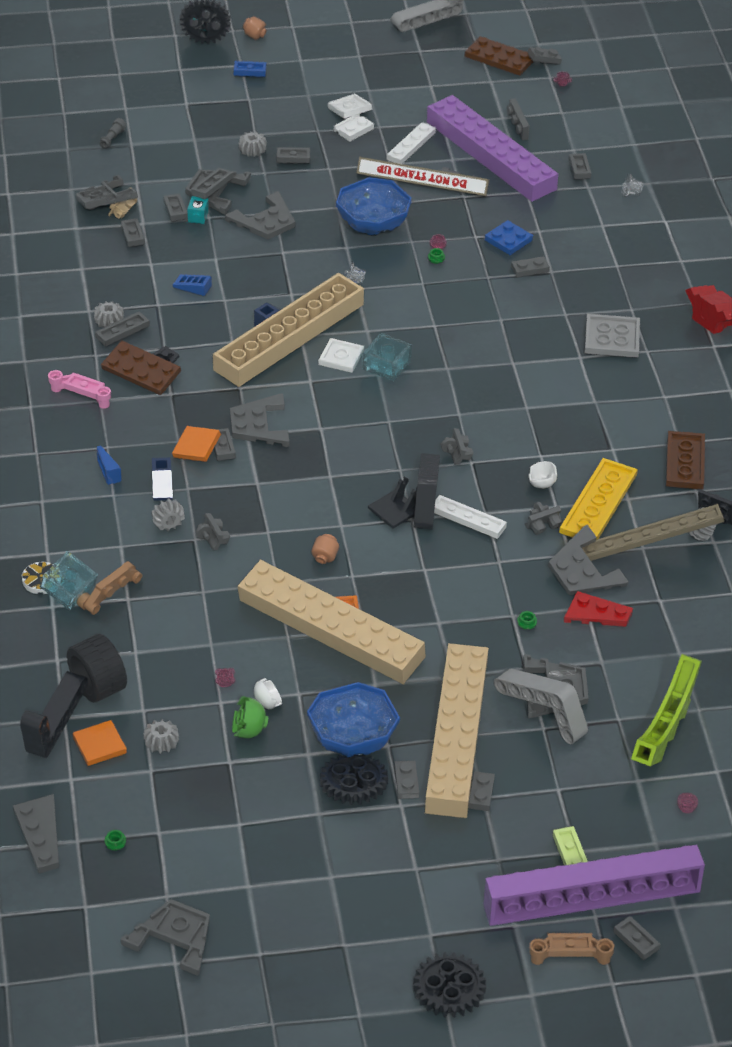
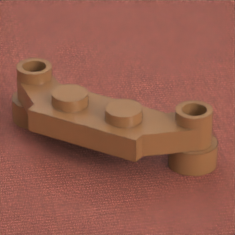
M127 561L96 584L91 595L87 592L83 593L78 598L77 605L95 615L100 610L101 606L99 604L104 599L111 597L115 591L126 586L130 581H133L135 584L138 583L143 575L136 570L132 563Z
M548 933L547 938L544 940L534 939L531 941L529 953L531 955V962L536 965L542 964L547 957H595L600 964L606 965L610 962L611 956L614 953V943L609 939L598 941L592 937V933Z

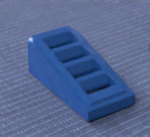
M180 274L173 287L205 296L212 286V277Z
M97 446V461L106 483L121 482V468L102 446Z

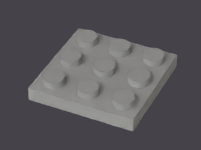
M587 314L585 353L638 357L640 318Z

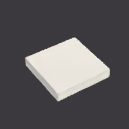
M352 94L329 102L328 108L345 119L372 110V104L360 96Z
M330 338L319 358V365L353 373L364 352V346Z

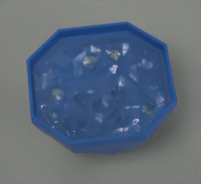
M368 177L341 188L336 201V207L342 218L353 229L369 235H376L381 231L393 230L404 222L408 215L412 198L392 180Z
M359 682L320 692L307 711V716L321 745L328 751L340 753L347 757L357 754L367 755L380 750L389 741L391 734L400 721V717L385 690Z

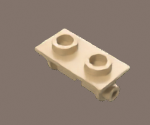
M137 198L112 203L109 207L111 211L108 216L113 213L117 218H123L129 209L137 203Z

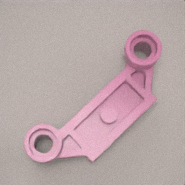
M59 370L49 372L48 381L53 392L67 389L96 399L100 408L105 409L110 406L111 390L105 387V383L76 373L63 376V373Z

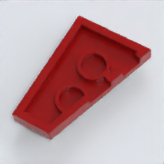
M577 591L564 617V623H571V620L582 621V624H589L590 621L600 622L602 625L626 627L633 614V608Z

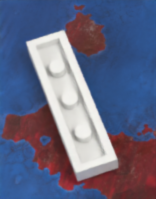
M422 122L387 154V160L398 164L404 163L435 134L436 128Z
M439 495L435 500V514L498 539L506 529V521L442 495Z

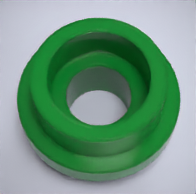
M431 249L428 254V260L435 264L441 263L445 260V254L442 249Z
M524 611L519 615L517 623L523 629H532L537 625V618L533 612Z
M112 830L105 837V845L111 850H120L126 845V837L120 830Z

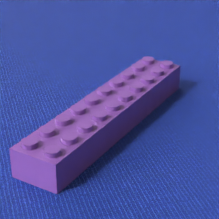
M451 95L427 106L428 124L435 127L436 130L531 202L557 190V172L455 96Z
M692 845L648 853L642 852L616 858L599 859L597 861L579 862L565 866L560 865L527 872H515L508 875H496L486 878L484 909L489 925L492 926L698 893L701 890L705 864L698 846Z

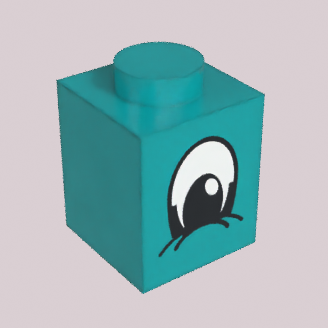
M191 197L187 209L188 222L205 224L209 213L208 198Z

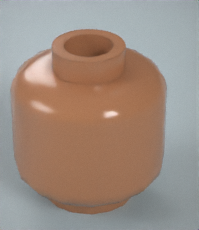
M257 17L247 18L243 25L245 35L254 40L260 37L263 38L267 32L265 22Z
M323 534L316 538L311 553L318 563L326 564V562L335 560L339 550L337 539L329 534Z

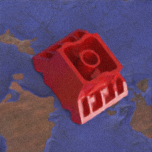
M714 285L692 287L685 290L692 304V319L713 334L722 332L727 326H732V297L723 291H717Z

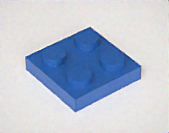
M507 220L485 234V241L511 255L533 241V235Z

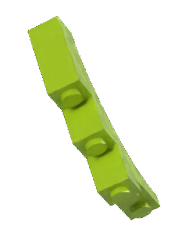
M681 654L669 689L655 718L646 732L637 739L631 757L632 760L648 766L662 761L667 743L674 739L679 721L686 716L691 701L690 696L702 663L701 660Z

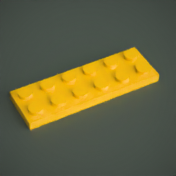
M602 458L560 526L559 533L573 538L588 524L597 537L596 540L599 539L637 476L638 469Z

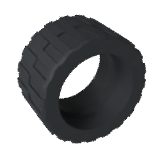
M96 634L69 647L66 656L70 672L88 678V685L83 694L86 699L97 703L126 688L127 674L123 661L113 643L104 635Z

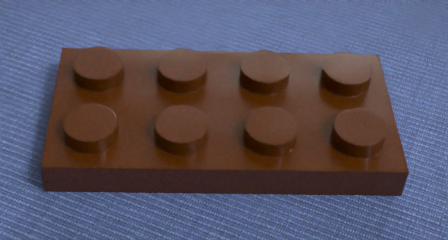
M481 36L465 51V57L519 76L534 62L526 51Z
M122 340L101 363L103 370L159 395H162L181 372L180 366Z
M668 431L666 486L704 489L705 434Z

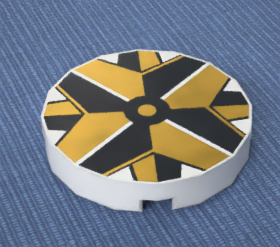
M49 562L33 563L23 571V586L33 594H38V592L48 594L55 591L61 583L60 570L56 565Z

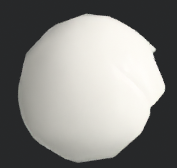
M538 462L530 467L529 481L532 486L544 489L551 487L556 482L557 469L552 462Z
M264 678L255 684L254 696L264 708L273 709L282 704V699L271 680L265 681L267 679Z

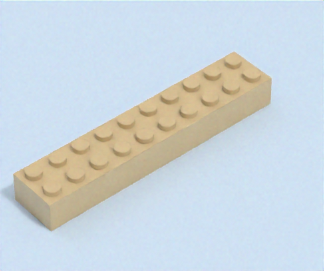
M337 273L213 353V370L240 387L364 305V288L342 274Z
M262 560L254 566L238 585L240 601L401 684L407 681L426 657L425 642Z
M448 643L426 793V814L467 818L487 670V647Z

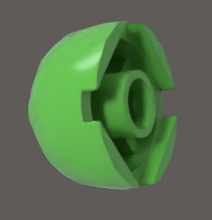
M242 696L237 705H241L240 709L234 712L232 732H237L234 737L249 739L256 737L263 728L267 727L268 716H266L264 706L258 700Z

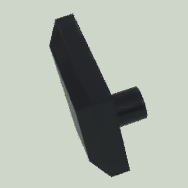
M167 346L153 353L171 363H174L180 357L178 353Z

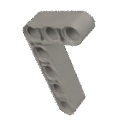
M433 0L394 13L391 17V22L400 31H408L459 14L463 9L464 0Z
M508 669L494 680V685L501 694L552 707L561 736L567 743L573 744L588 733L587 723L578 694L571 684L516 669Z

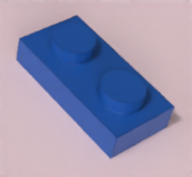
M235 61L234 75L265 77L266 62Z

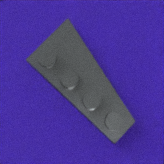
M54 794L13 805L14 814L38 874L59 868Z

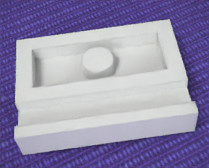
M360 114L334 125V131H338L339 135L348 141H352L374 129V123L365 117H360Z

